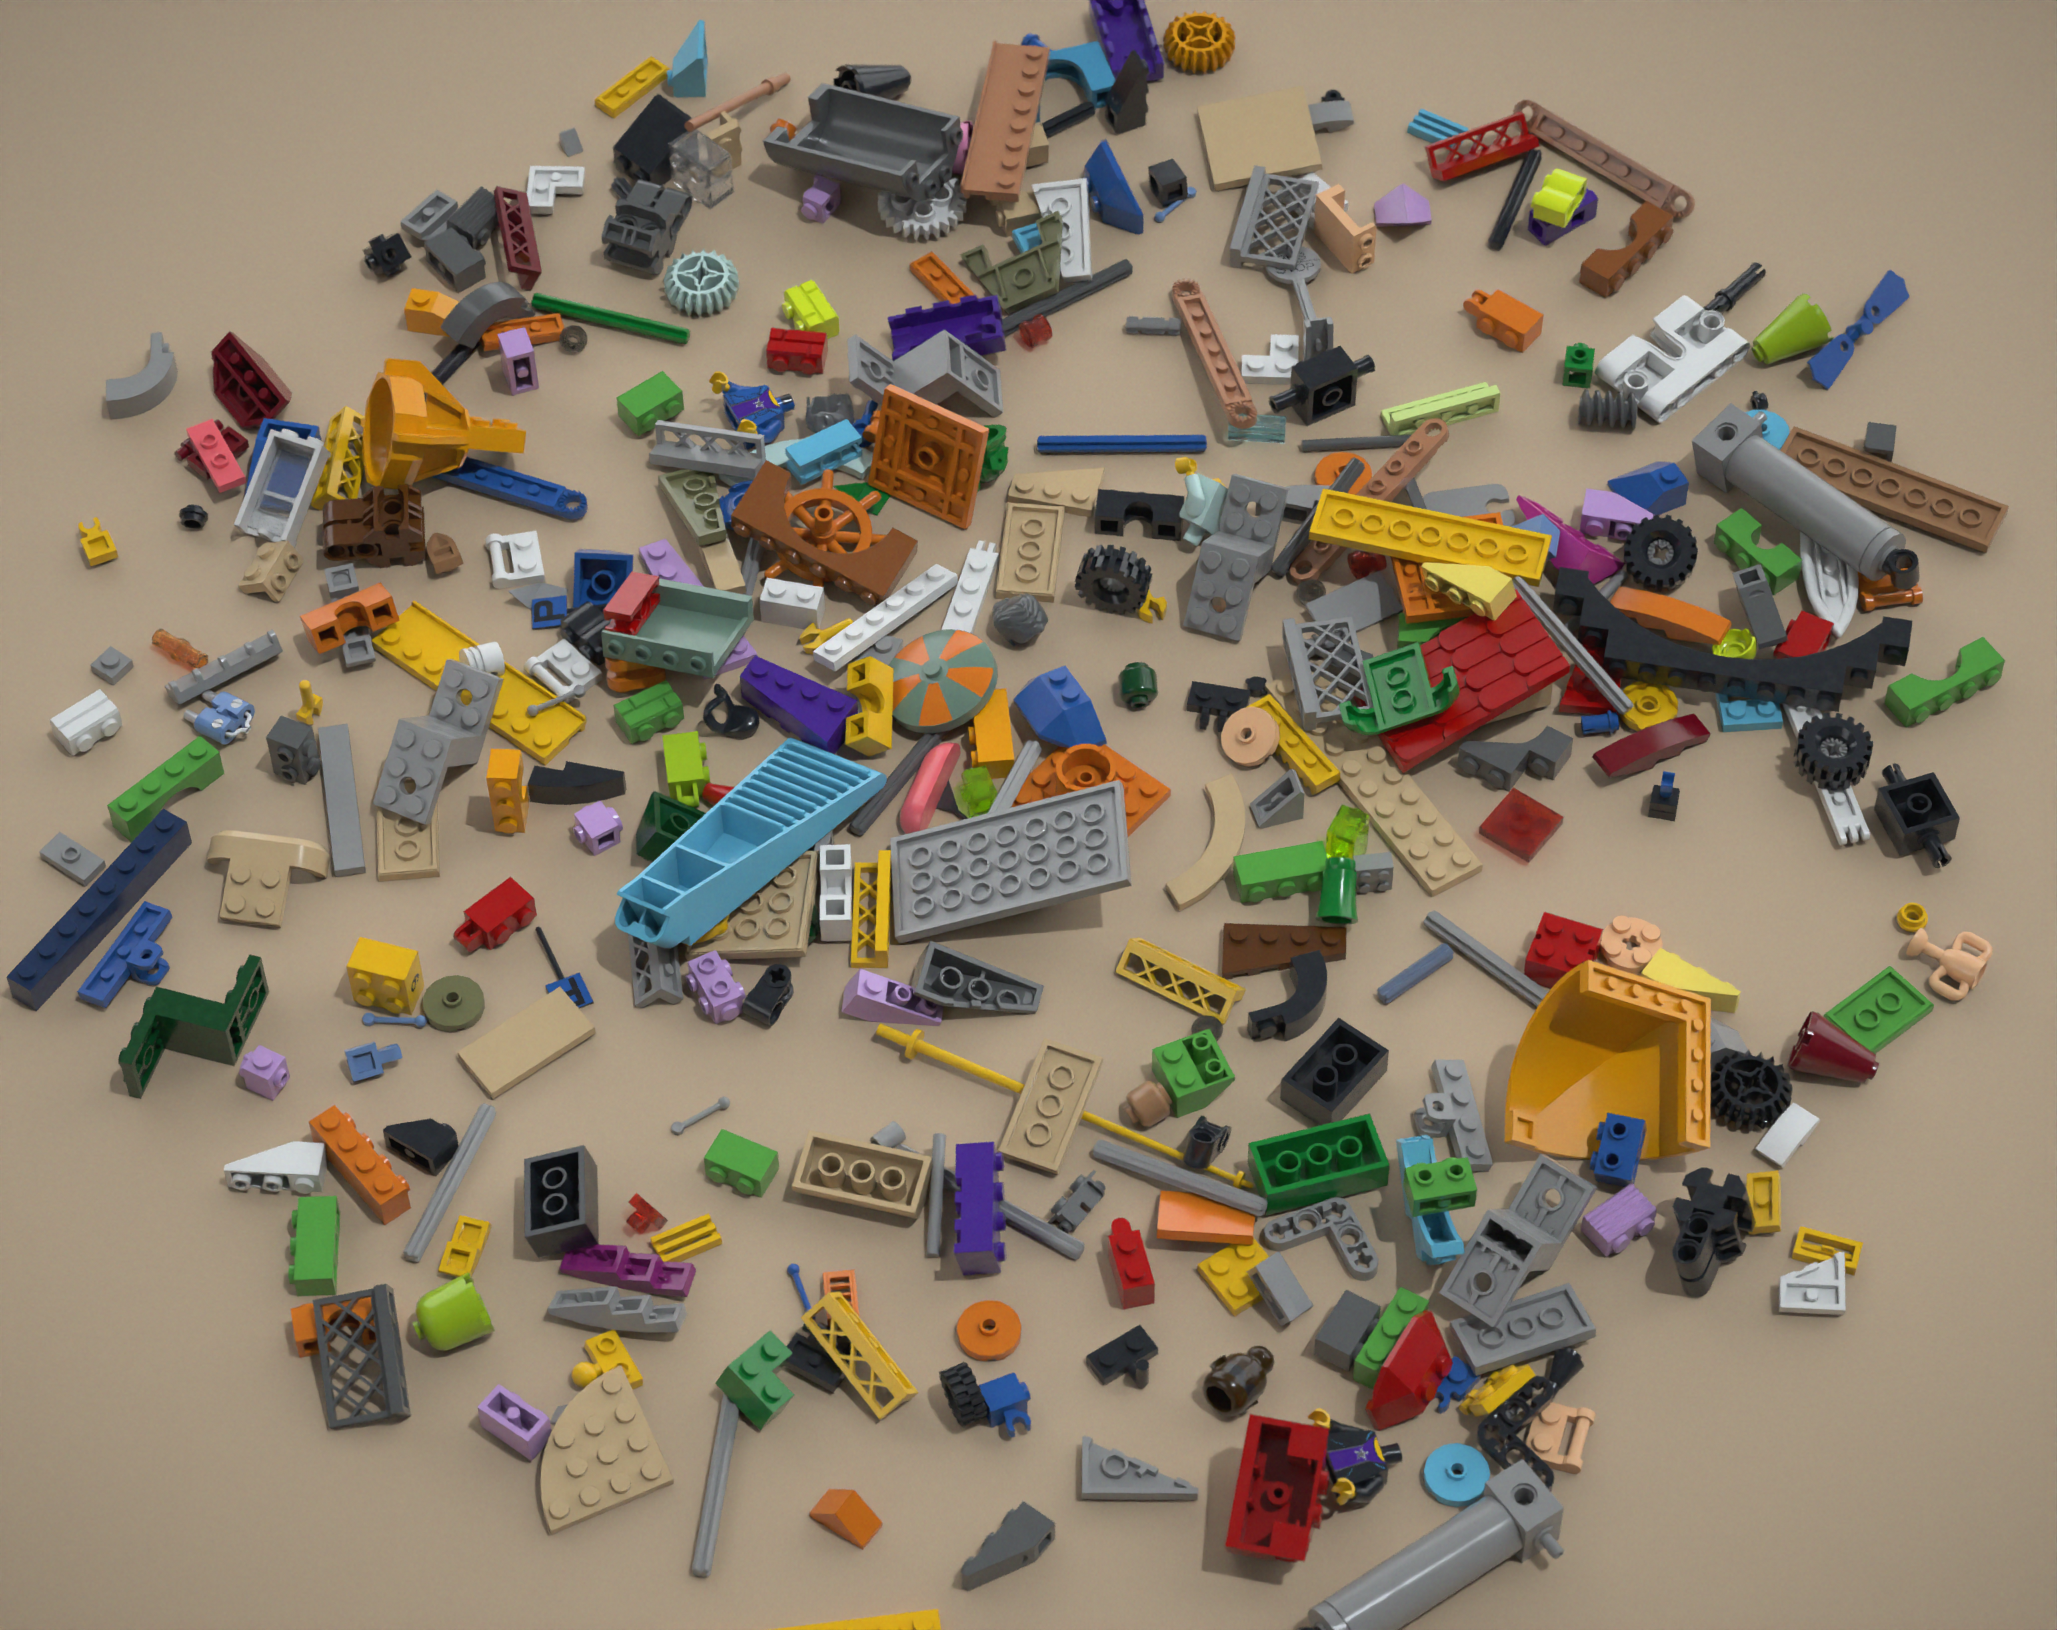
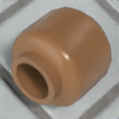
M1146 1081L1127 1094L1126 1100L1129 1106L1124 1109L1134 1124L1140 1121L1143 1126L1149 1128L1170 1114L1169 1105L1173 1104L1160 1082L1155 1084L1152 1081Z

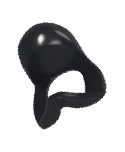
M715 684L714 694L717 697L707 704L703 713V719L707 727L714 732L736 739H745L753 735L759 727L758 713L751 707L733 704L727 691L720 684ZM724 702L728 710V716L724 723H719L711 711Z

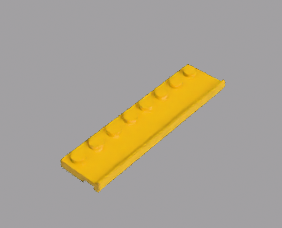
M413 600L411 602L412 605L399 616L400 621L388 625L371 640L372 646L379 653L437 691L446 660L453 659L459 662L460 649H467L468 647L480 644ZM504 661L505 673L503 676H498L504 680L489 728L543 765H547L569 744V739L578 731L582 732L585 729V724H587L586 716L564 701L540 710L536 716H530L527 713L528 706L540 705L557 698V696ZM464 689L461 693V701L466 706L471 703L472 694L469 690Z

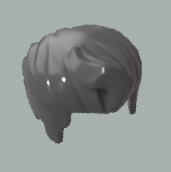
M849 394L816 396L812 399L811 404L810 398L807 397L806 424L807 428L812 432L818 433L845 419H848L853 425L854 410Z
M1028 593L1005 598L995 603L993 607L994 627L1013 647L1016 644L1012 640L1025 643L1036 634L1043 632L1048 622V617L1041 604L1034 596Z

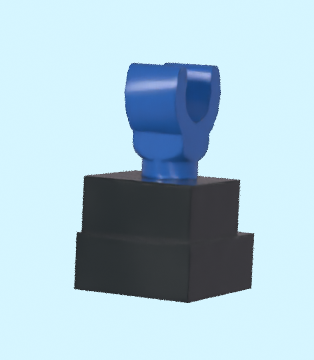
M1663 771L1661 786H1653L1648 817L1675 821L1680 794L1679 788H1673L1675 773Z

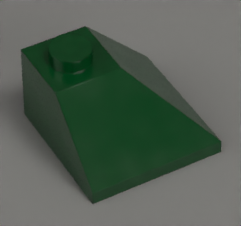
M653 791L636 833L637 855L653 862L706 813Z

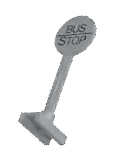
M1301 247L1295 270L1266 266V271L1271 278L1278 282L1293 284L1304 317L1303 361L1315 357L1323 351L1333 349L1334 336L1332 317L1316 318L1305 282L1312 280L1318 275L1321 261L1316 252L1306 247ZM1288 249L1276 254L1282 259L1291 260L1292 257Z

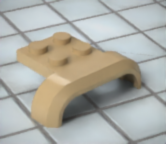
M223 830L211 837L207 861L211 864L230 861L219 917L227 921L281 927L292 869L309 872L315 877L327 878L331 856L322 845L309 840L235 830Z

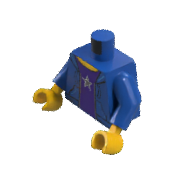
M715 371L709 379V382L713 384V393L720 394L723 392L724 413L734 430L764 435L765 444L772 443L778 434L784 430V413L795 409L793 398L789 393L775 398L769 386H740L728 381V377L720 371ZM742 443L746 450L756 446V443Z

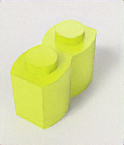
M1556 168L1551 175L1548 174L1545 177L1540 193L1536 192L1531 202V208H1534L1533 217L1562 228L1566 227L1586 194L1587 178Z

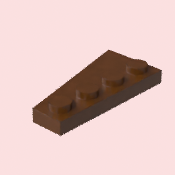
M1224 923L1222 977L1229 980L1233 979V975L1247 973V976L1258 975L1261 970L1278 968V971L1290 969L1291 957L1320 950L1325 963L1346 960L1347 927Z

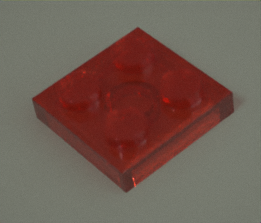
M1513 787L1479 826V834L1529 863L1561 827L1564 817Z

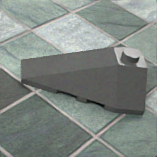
M932 941L929 942L920 955L912 979L913 995L941 1006L1035 1014L1037 1012L1044 988L1041 984Z

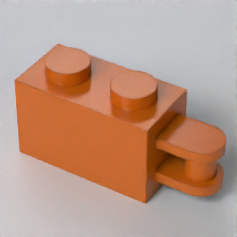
M1476 289L1472 293V298H1468L1463 302L1464 309L1477 317L1476 328L1521 353L1542 333L1544 314L1498 289L1492 295Z

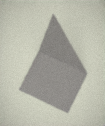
M541 582L509 590L508 592L526 607L532 609V599L563 596L567 594L569 589Z

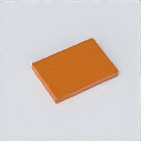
M1160 1192L1157 1224L1158 1239L1253 1245L1254 1214L1196 1193Z

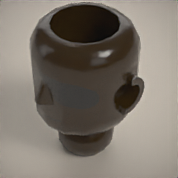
M1253 1346L1246 1354L1233 1353L1227 1357L1223 1355L1210 1364L1212 1370L1204 1378L1202 1386L1203 1394L1208 1404L1218 1413L1228 1417L1238 1416L1241 1413L1246 1414L1250 1407L1259 1403L1257 1399L1262 1395L1267 1385L1266 1374L1274 1367V1356L1264 1346Z

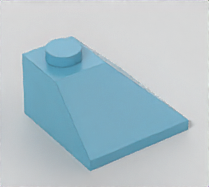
M704 20L697 22L673 58V69L668 70V86H673L674 97H706L708 55Z

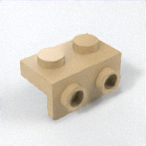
M725 111L719 114L720 126L706 133L708 168L714 178L742 164L741 127L739 122L735 118H731Z
M288 540L264 543L257 550V555L251 565L245 570L244 577L238 587L244 594L265 591L274 602H278L282 599L303 564L304 559Z

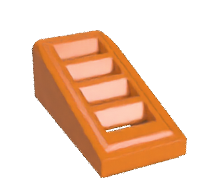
M855 1269L822 1272L824 1294L826 1295L833 1290L850 1289V1292H843L841 1294L845 1299H851V1301L847 1302L859 1316ZM849 1280V1283L830 1284V1281ZM826 1310L827 1324L831 1328V1316Z

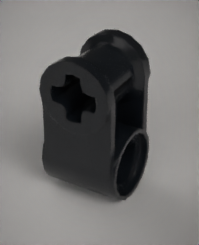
M782 964L769 966L756 986L746 996L742 1012L769 1026L774 1025L794 994L790 969Z
M1201 1115L1195 1126L1190 1129L1183 1161L1188 1166L1196 1169L1210 1167L1219 1153L1224 1151L1231 1135V1127L1227 1125L1221 1127L1213 1124Z

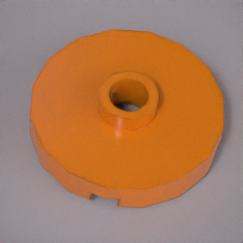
M1332 453L1324 457L1317 464L1315 483L1316 485L1331 486L1352 458H1357L1364 464L1365 469L1348 491L1349 494L1356 495L1372 478L1371 467L1364 458L1354 453Z
M984 1300L972 1304L963 1311L958 1319L957 1336L960 1347L967 1355L979 1361L995 1358L997 1361L1006 1358L1015 1351L1020 1343L1022 1326L1018 1314L1010 1306L1000 1301ZM993 1326L994 1329L986 1330L984 1327Z

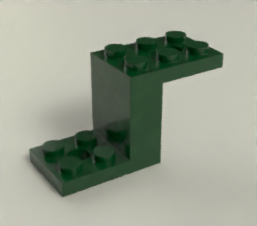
M249 954L245 965L239 967L236 984L233 990L227 992L224 1003L156 986L152 996L146 999L143 1006V1015L140 1021L133 1025L131 1039L127 1047L122 1048L118 1059L129 1096L142 1098L165 1049L235 1066L269 994L261 957Z

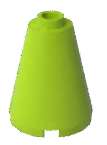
M1803 293L1797 296L1753 340L1754 347L1751 350L1759 362L1763 361L1766 364H1770L1826 345L1833 340V337H1828V333L1832 329L1825 314L1817 303L1812 306L1807 301L1811 298L1808 294Z

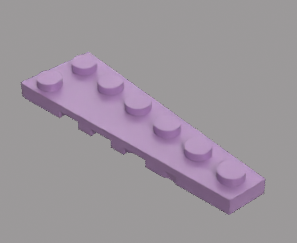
M666 539L639 548V555L649 575L659 576L660 579L704 587ZM744 636L739 640L715 676L748 665L755 655L757 656L755 649ZM702 676L704 680L710 678V677Z

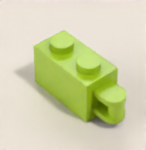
M698 731L662 735L670 798L691 807H700L699 797H702L705 784L710 783L709 767H702V761L707 760L705 742L699 743Z

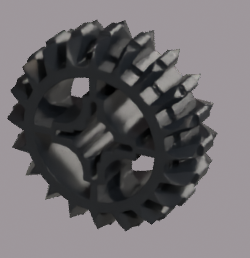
M1750 1050L1745 1053V1056H1741L1736 1051L1732 1058L1725 1055L1721 1063L1716 1062L1713 1072L1710 1074V1107H1715L1716 1117L1725 1115V1124L1734 1121L1736 1122L1737 1130L1742 1124L1747 1125L1750 1131L1754 1128V1125H1758L1762 1130L1766 1127L1767 1122L1774 1125L1778 1117L1790 1106L1793 1087L1790 1084L1789 1074L1784 1073L1783 1064L1774 1065V1057L1767 1060L1764 1059L1762 1051L1757 1056H1752ZM1763 1082L1770 1087L1772 1092L1769 1091V1088L1766 1085H1764ZM1726 1087L1730 1089V1093L1733 1094L1736 1098L1732 1097L1729 1094Z

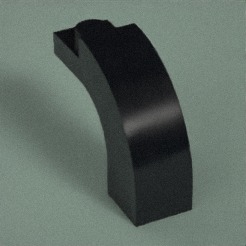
M1320 950L1290 958L1289 975L1296 992L1290 999L1281 1004L1248 1013L1247 1030L1251 1040L1260 1037H1271L1275 1033L1281 1032L1284 1041H1288L1305 1033L1316 1023L1324 1009L1327 991V969Z

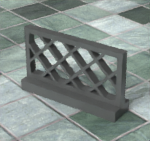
M387 1284L375 1285L372 1289L313 1300L329 1428L331 1429L394 1417L400 1419L411 1416L394 1289ZM371 1297L372 1310L365 1320L351 1311L360 1299ZM349 1301H350V1303L347 1305V1307H345L344 1305L341 1304V1303L349 1302ZM336 1304L344 1311L334 1325L331 1326L324 1321L322 1307ZM349 1314L362 1323L351 1339L338 1331V1328ZM373 1318L375 1328L369 1324ZM325 1326H327L330 1329L327 1334L325 1332ZM366 1327L376 1333L377 1340L369 1352L356 1343ZM335 1333L348 1342L337 1358L328 1352L327 1343ZM353 1346L366 1354L355 1371L342 1362ZM377 1350L379 1354V1359H377L374 1356ZM329 1357H330L332 1360H334V1362H333V1364L331 1365V1367H330ZM371 1359L380 1364L381 1369L380 1375L373 1384L360 1375ZM339 1365L352 1373V1376L341 1390L332 1384L331 1377ZM357 1378L370 1386V1389L360 1403L346 1394ZM381 1382L383 1384V1391L378 1388ZM333 1389L339 1393L335 1399ZM375 1391L384 1396L386 1411L372 1413L364 1407ZM343 1397L357 1406L349 1418L337 1420L336 1407ZM361 1410L367 1413L365 1415L358 1416Z

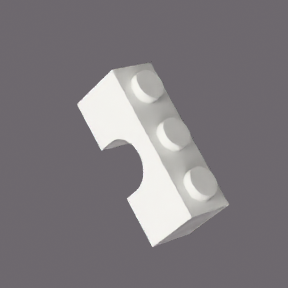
M850 844L820 845L821 941H852Z

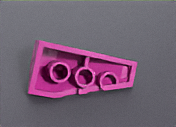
M1518 495L1516 501L1527 520L1544 514L1560 530L1556 557L1550 559L1558 570L1560 567L1589 571L1588 578L1595 584L1623 568L1624 562L1600 544L1595 545L1585 539V534L1564 524L1563 519L1538 502Z

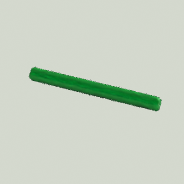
M534 293L531 301V306L536 309L560 313L561 315L687 344L690 337V330L687 328L549 295Z

